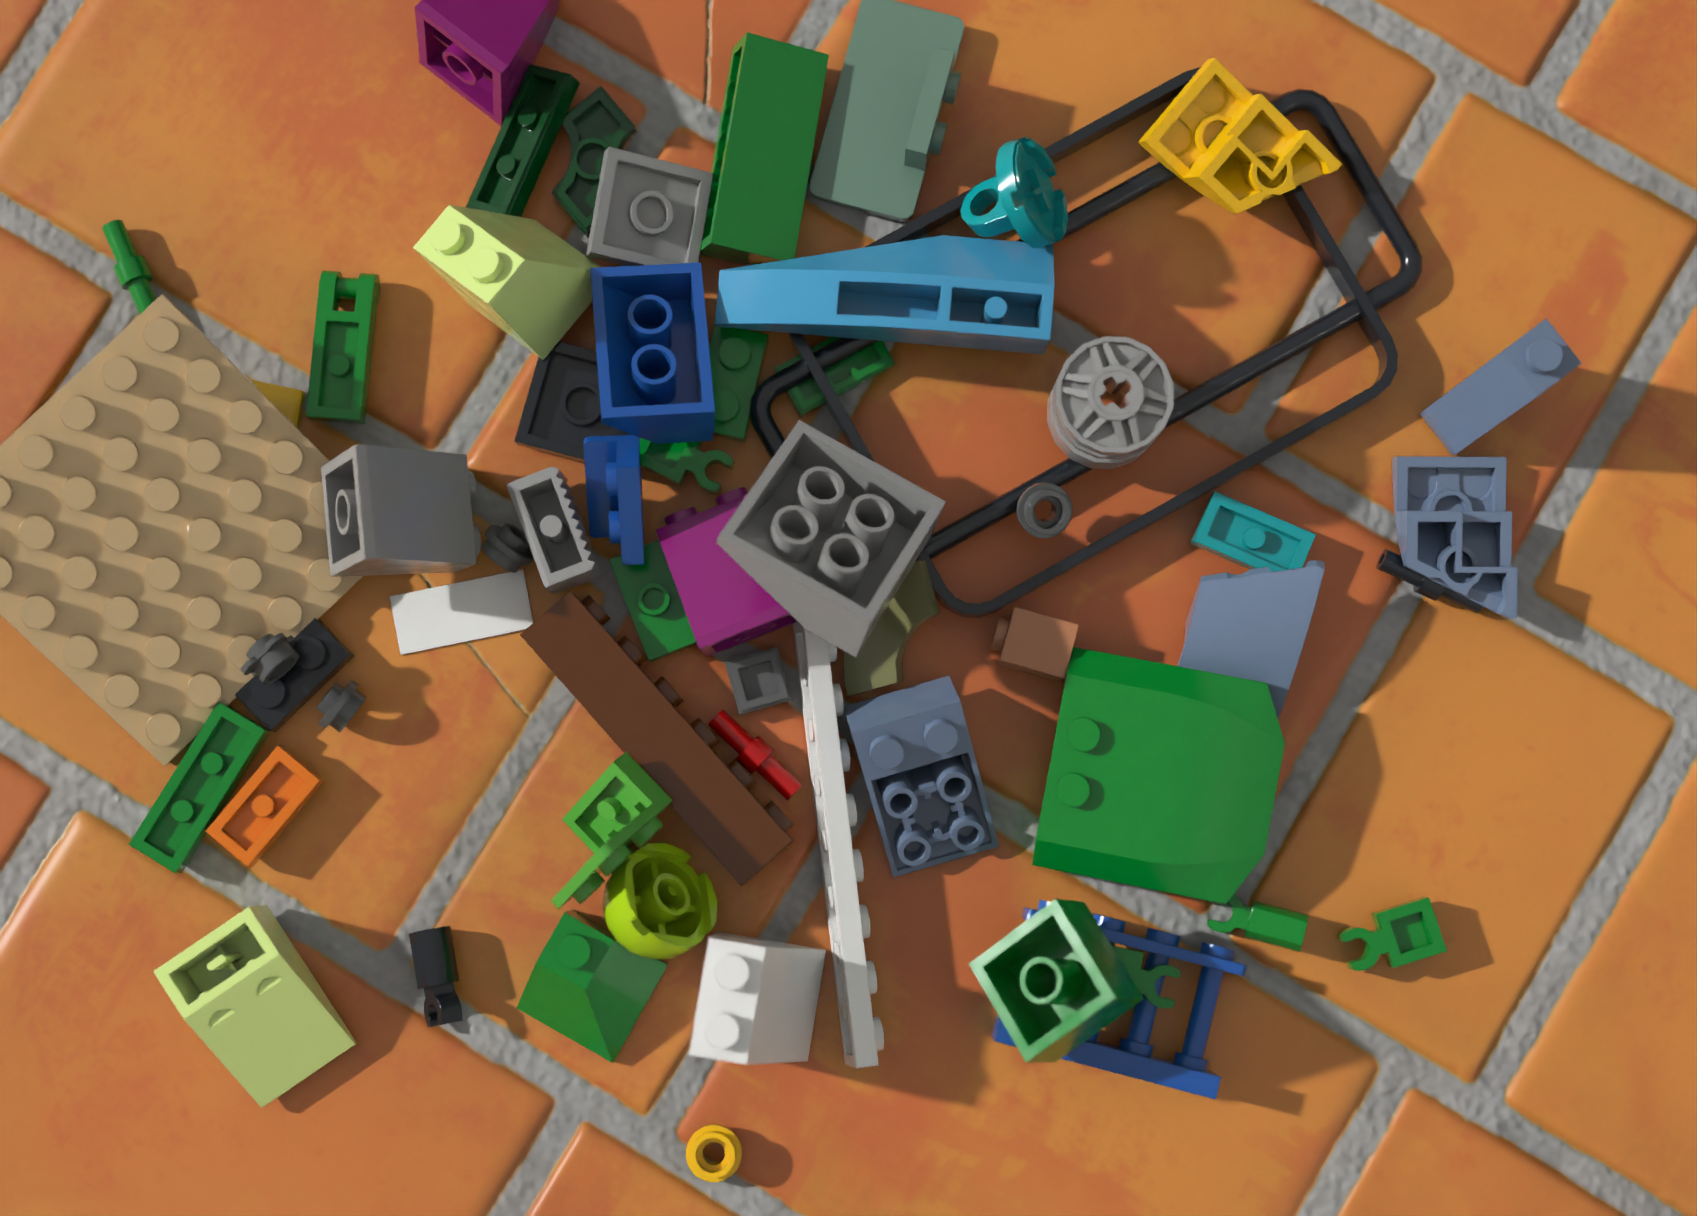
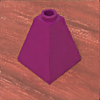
M421 0L415 6L419 62L502 126L529 64L534 65L559 9L560 0Z

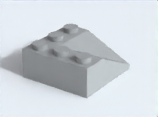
M799 420L718 535L716 543L806 630L850 655L857 657L929 541L946 501Z

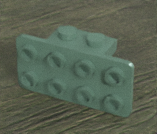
M861 0L809 187L812 197L817 200L900 222L909 221L913 217L930 153L939 156L943 146L948 123L940 122L939 120L944 102L954 104L962 72L953 70L964 33V23L960 18L894 0Z

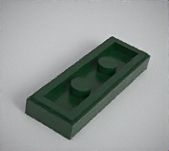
M529 64L466 208L518 217L522 216L579 87L580 82L568 73Z

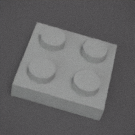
M608 147L604 151L586 257L623 266L698 263L713 173Z

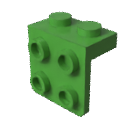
M627 752L613 761L562 819L594 855L551 900L558 909L572 898L579 904H582L605 882L599 875L600 873H603L606 877L612 874L619 865L635 852L630 846L632 843L638 848L642 847L664 825L657 817L673 800Z

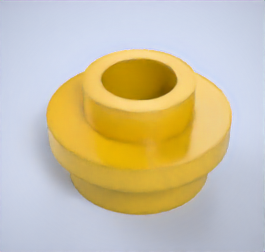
M710 1124L698 1129L691 1136L686 1147V1161L690 1170L699 1179L707 1182H721L728 1179L736 1172L742 1159V1146L739 1138L731 1129L719 1124ZM712 1142L719 1143L724 1148L725 1157L719 1162L709 1161L704 1155V1147Z

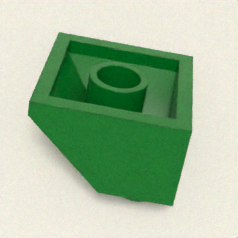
M570 910L564 912L536 961L516 1008L613 1063L665 972L668 963L661 959H647L630 953L616 941L608 929L578 912Z

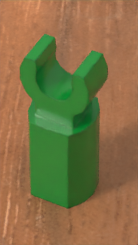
M1234 894L1228 901L1233 909L1231 918L1226 922H1218L1211 919L1207 921V926L1213 931L1224 933L1240 928L1246 930L1245 938L1300 952L1309 915L1255 900L1252 907L1245 906Z

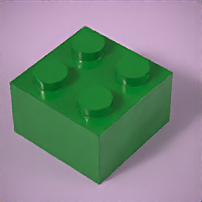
M1054 899L969 963L1026 1063L1057 1062L1144 999L1085 902Z

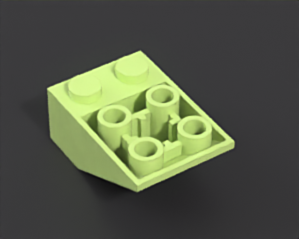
M267 904L247 907L153 971L186 1023L261 1108L357 1044Z

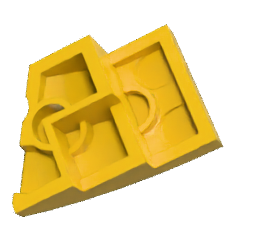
M1216 58L1208 59L1138 141L1144 149L1181 180L1232 214H1238L1260 204L1266 199L1291 191L1296 186L1337 171L1342 165L1309 130L1299 131L1262 94L1252 95Z

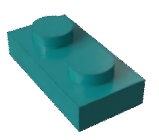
M1214 491L1208 500L1190 544L1248 569L1269 567L1271 572L1302 568L1316 534Z

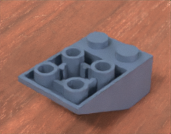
M950 676L844 706L893 878L999 847L961 701Z

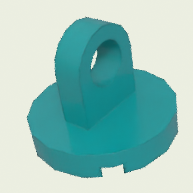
M1023 137L1004 143L997 153L995 163L996 177L981 182L966 195L960 210L962 219L981 237H992L1015 229L1020 238L1032 248L1042 249L1051 246L1064 237L1068 222L1065 193L1062 192V188L1054 191L1050 177L1057 175L1054 163L1044 148L1032 138ZM997 201L995 207L990 212L982 215L990 204Z

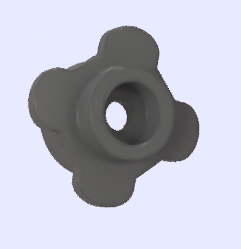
M283 633L275 636L273 634L265 635L250 647L246 654L249 660L242 666L241 671L244 675L252 673L264 685L277 681L299 659V654L292 648L296 643L293 636L286 638Z

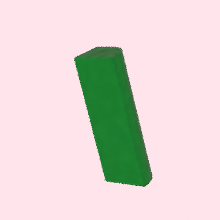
M748 32L733 47L711 170L713 177L700 248L701 255L745 265H756L795 258L829 58L828 54Z

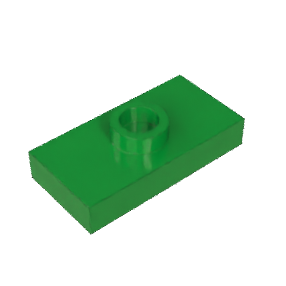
M831 337L810 349L812 352H815L841 337ZM878 341L823 372L837 396L840 397L894 367L895 362L884 342ZM797 355L775 367L774 372L777 373L802 358L800 355ZM812 378L786 392L800 418L825 405L826 402Z
M659 540L644 545V564L622 565L621 555L609 559L649 662L697 644Z

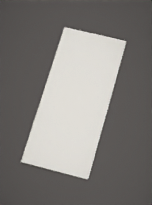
M518 570L516 573L508 572L390 596L400 655L526 630L533 624L523 570Z

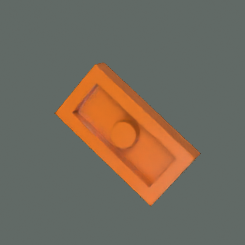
M278 745L205 832L244 865L253 867L325 780L284 746Z

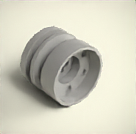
M1104 336L1081 345L1066 359L1047 400V424L1055 444L1071 460L1092 469H1115L1134 462L1154 443L1164 430L1174 408V384L1166 363L1149 346L1129 337ZM1106 390L1110 394H1115L1119 391L1122 393L1124 399L1119 407L1114 402L1106 406L1101 402V398Z

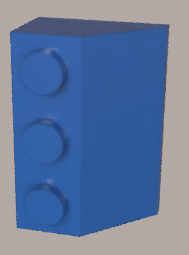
M701 262L590 268L601 422L657 444L713 441L715 405Z

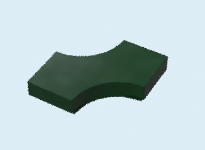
M602 86L571 109L564 118L562 126L565 128L570 139L571 158L565 176L552 192L554 199L587 238L590 236L604 151L608 147L622 150L631 136L637 132L635 125Z

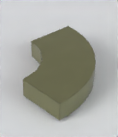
M919 560L914 563L857 657L844 651L843 669L847 696H854L904 682L902 659L909 638L922 623L940 614L926 561Z

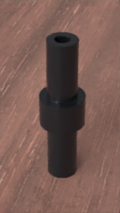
M1385 549L1378 560L1376 567L1378 570L1414 585V592L1436 601L1440 597L1474 613H1478L1483 607L1404 567L1402 557L1399 554Z

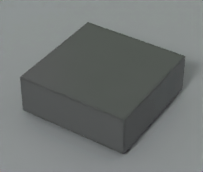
M778 647L725 662L740 716L793 701Z

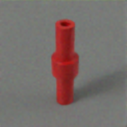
M724 709L710 721L708 725L739 754L736 760L751 774L757 771L787 801L803 786L800 781L772 756L775 750L759 735L754 739Z

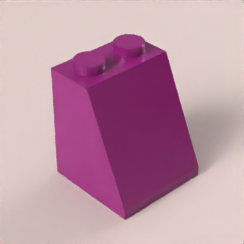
M746 487L737 488L718 496L715 499L718 506L697 513L695 507H690L670 514L664 518L666 526L656 529L697 645L707 658L797 622L790 613L716 543L718 535L748 494Z

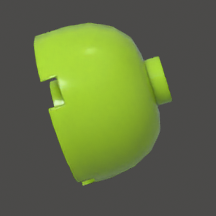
M648 843L632 853L612 872L605 885L602 910L607 927L616 941L632 954L654 960L674 958L703 941L705 934L713 929L717 921V899L712 882L705 871L697 875L695 870L687 863L692 857L683 849L667 843Z

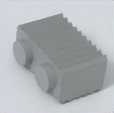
M553 466L512 481L506 487L544 587L552 594H557L599 578L602 569L597 565L599 560L593 555L595 550L589 544L591 539L586 535L587 529L582 525L583 519L579 516V509L574 504L575 498L570 494L572 489L567 485L568 479L560 469Z

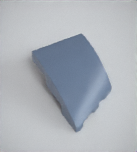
M1392 457L1394 514L1404 567L1505 618H1517L1518 567H1511L1512 511H1506L1507 457Z
M1313 560L1308 561L1304 568L1271 572L1269 567L1249 569L1245 573L1238 575L1227 572L1201 576L1186 619L1184 646L1177 666L1267 683L1277 718H1279L1311 622L1325 570V562Z

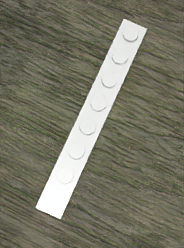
M797 621L792 625L844 1061L846 1065L854 1068L879 1065L877 1051L884 1049V1033L880 1018L878 1016L873 1017L870 998L871 994L877 993V975L873 961H866L863 938L870 937V918L866 905H859L857 883L862 882L864 878L862 856L859 849H852L850 827H855L857 824V810L854 796L852 793L846 794L843 772H847L850 769V752L847 740L845 738L839 739L837 717L843 715V695L840 685L832 683L830 662L836 661L837 647L806 630Z

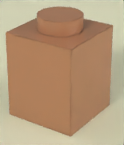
M1014 607L1009 619L999 617L990 649L1000 651L997 665L1060 682L1065 678L1079 625Z

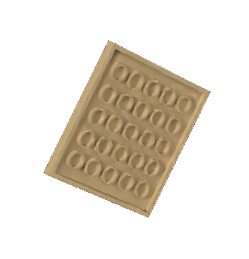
M161 294L0 445V615L165 766L198 735L217 703L222 702L228 706L236 698L235 694L254 677L252 673L244 675L241 668L249 660L246 654L255 642L268 634L275 636L283 633L286 638L289 636L295 638L314 618L318 620L363 577H330L321 467L331 460L164 294Z

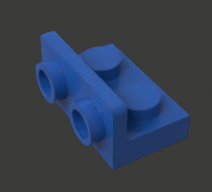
M635 435L588 436L584 439L583 448L589 534L593 538L610 537V544H621L622 565L644 564V514L639 437Z

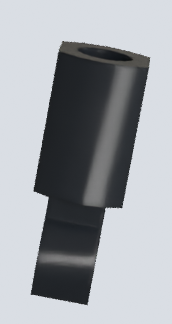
M450 926L410 933L409 938L418 989L424 988L425 993L424 1015L427 1027L462 1021V1007L454 988V982L459 981Z

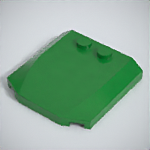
M1073 647L1064 684L1032 865L1227 904L1264 856L1285 747L1268 684Z

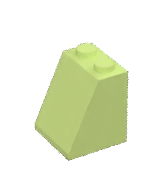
M454 205L447 206L413 247L472 308L542 360L546 358L593 301L590 268L601 267L535 219Z

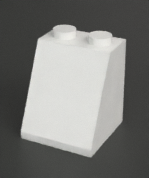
M716 932L708 938L689 1055L745 1065L807 1062L826 950L723 932Z

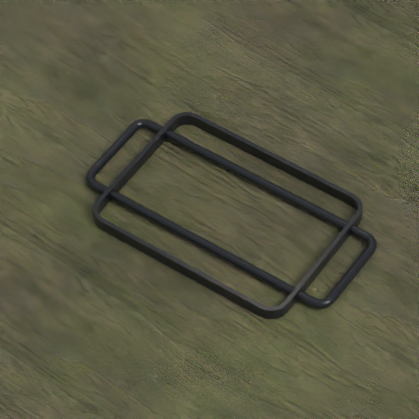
M1201 67L1179 74L1046 147L1044 150L1053 163L1058 162L1176 97ZM1296 89L1284 93L1269 102L1285 117L1293 112L1306 111L1316 118L1400 260V269L1392 278L1365 292L1303 187L1299 185L1295 189L1282 194L1347 303L1175 398L1174 408L1164 429L1357 321L1375 349L1379 360V374L1373 386L998 597L980 604L966 603L956 598L945 586L931 559L1014 514L1020 496L1028 487L1042 482L1062 487L1092 470V468L1067 458L931 535L916 562L919 560L926 561L934 594L947 610L961 617L980 618L1001 610L1368 404L1391 384L1397 371L1398 352L1377 310L1404 296L1416 285L1422 272V256L1415 239L1338 111L1324 95L1313 90ZM1159 162L1068 212L1067 229L1061 240L1177 176ZM972 189L866 247L915 240L961 215L962 202ZM788 333L792 346L802 359L768 377L756 388L750 400L749 415L753 427L770 458L774 457L785 441L784 436L772 417L771 405L778 396L812 378L851 449L874 461L823 371L879 340L841 337L823 348L812 352L802 334Z

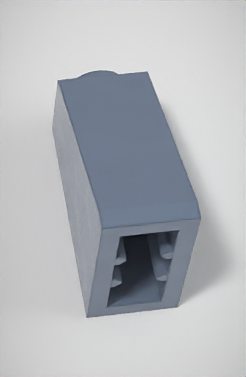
M1546 318L1419 414L1451 455L1454 456L1541 395L1582 363Z

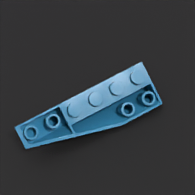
M941 235L724 269L719 271L715 327L1044 355L1051 337L1054 298L1053 244L1038 249L1030 247L1025 242Z

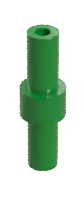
M114 220L106 223L102 230L117 262L113 269L123 290H129L140 315L157 299L150 285L153 275L145 257L137 255L123 221Z

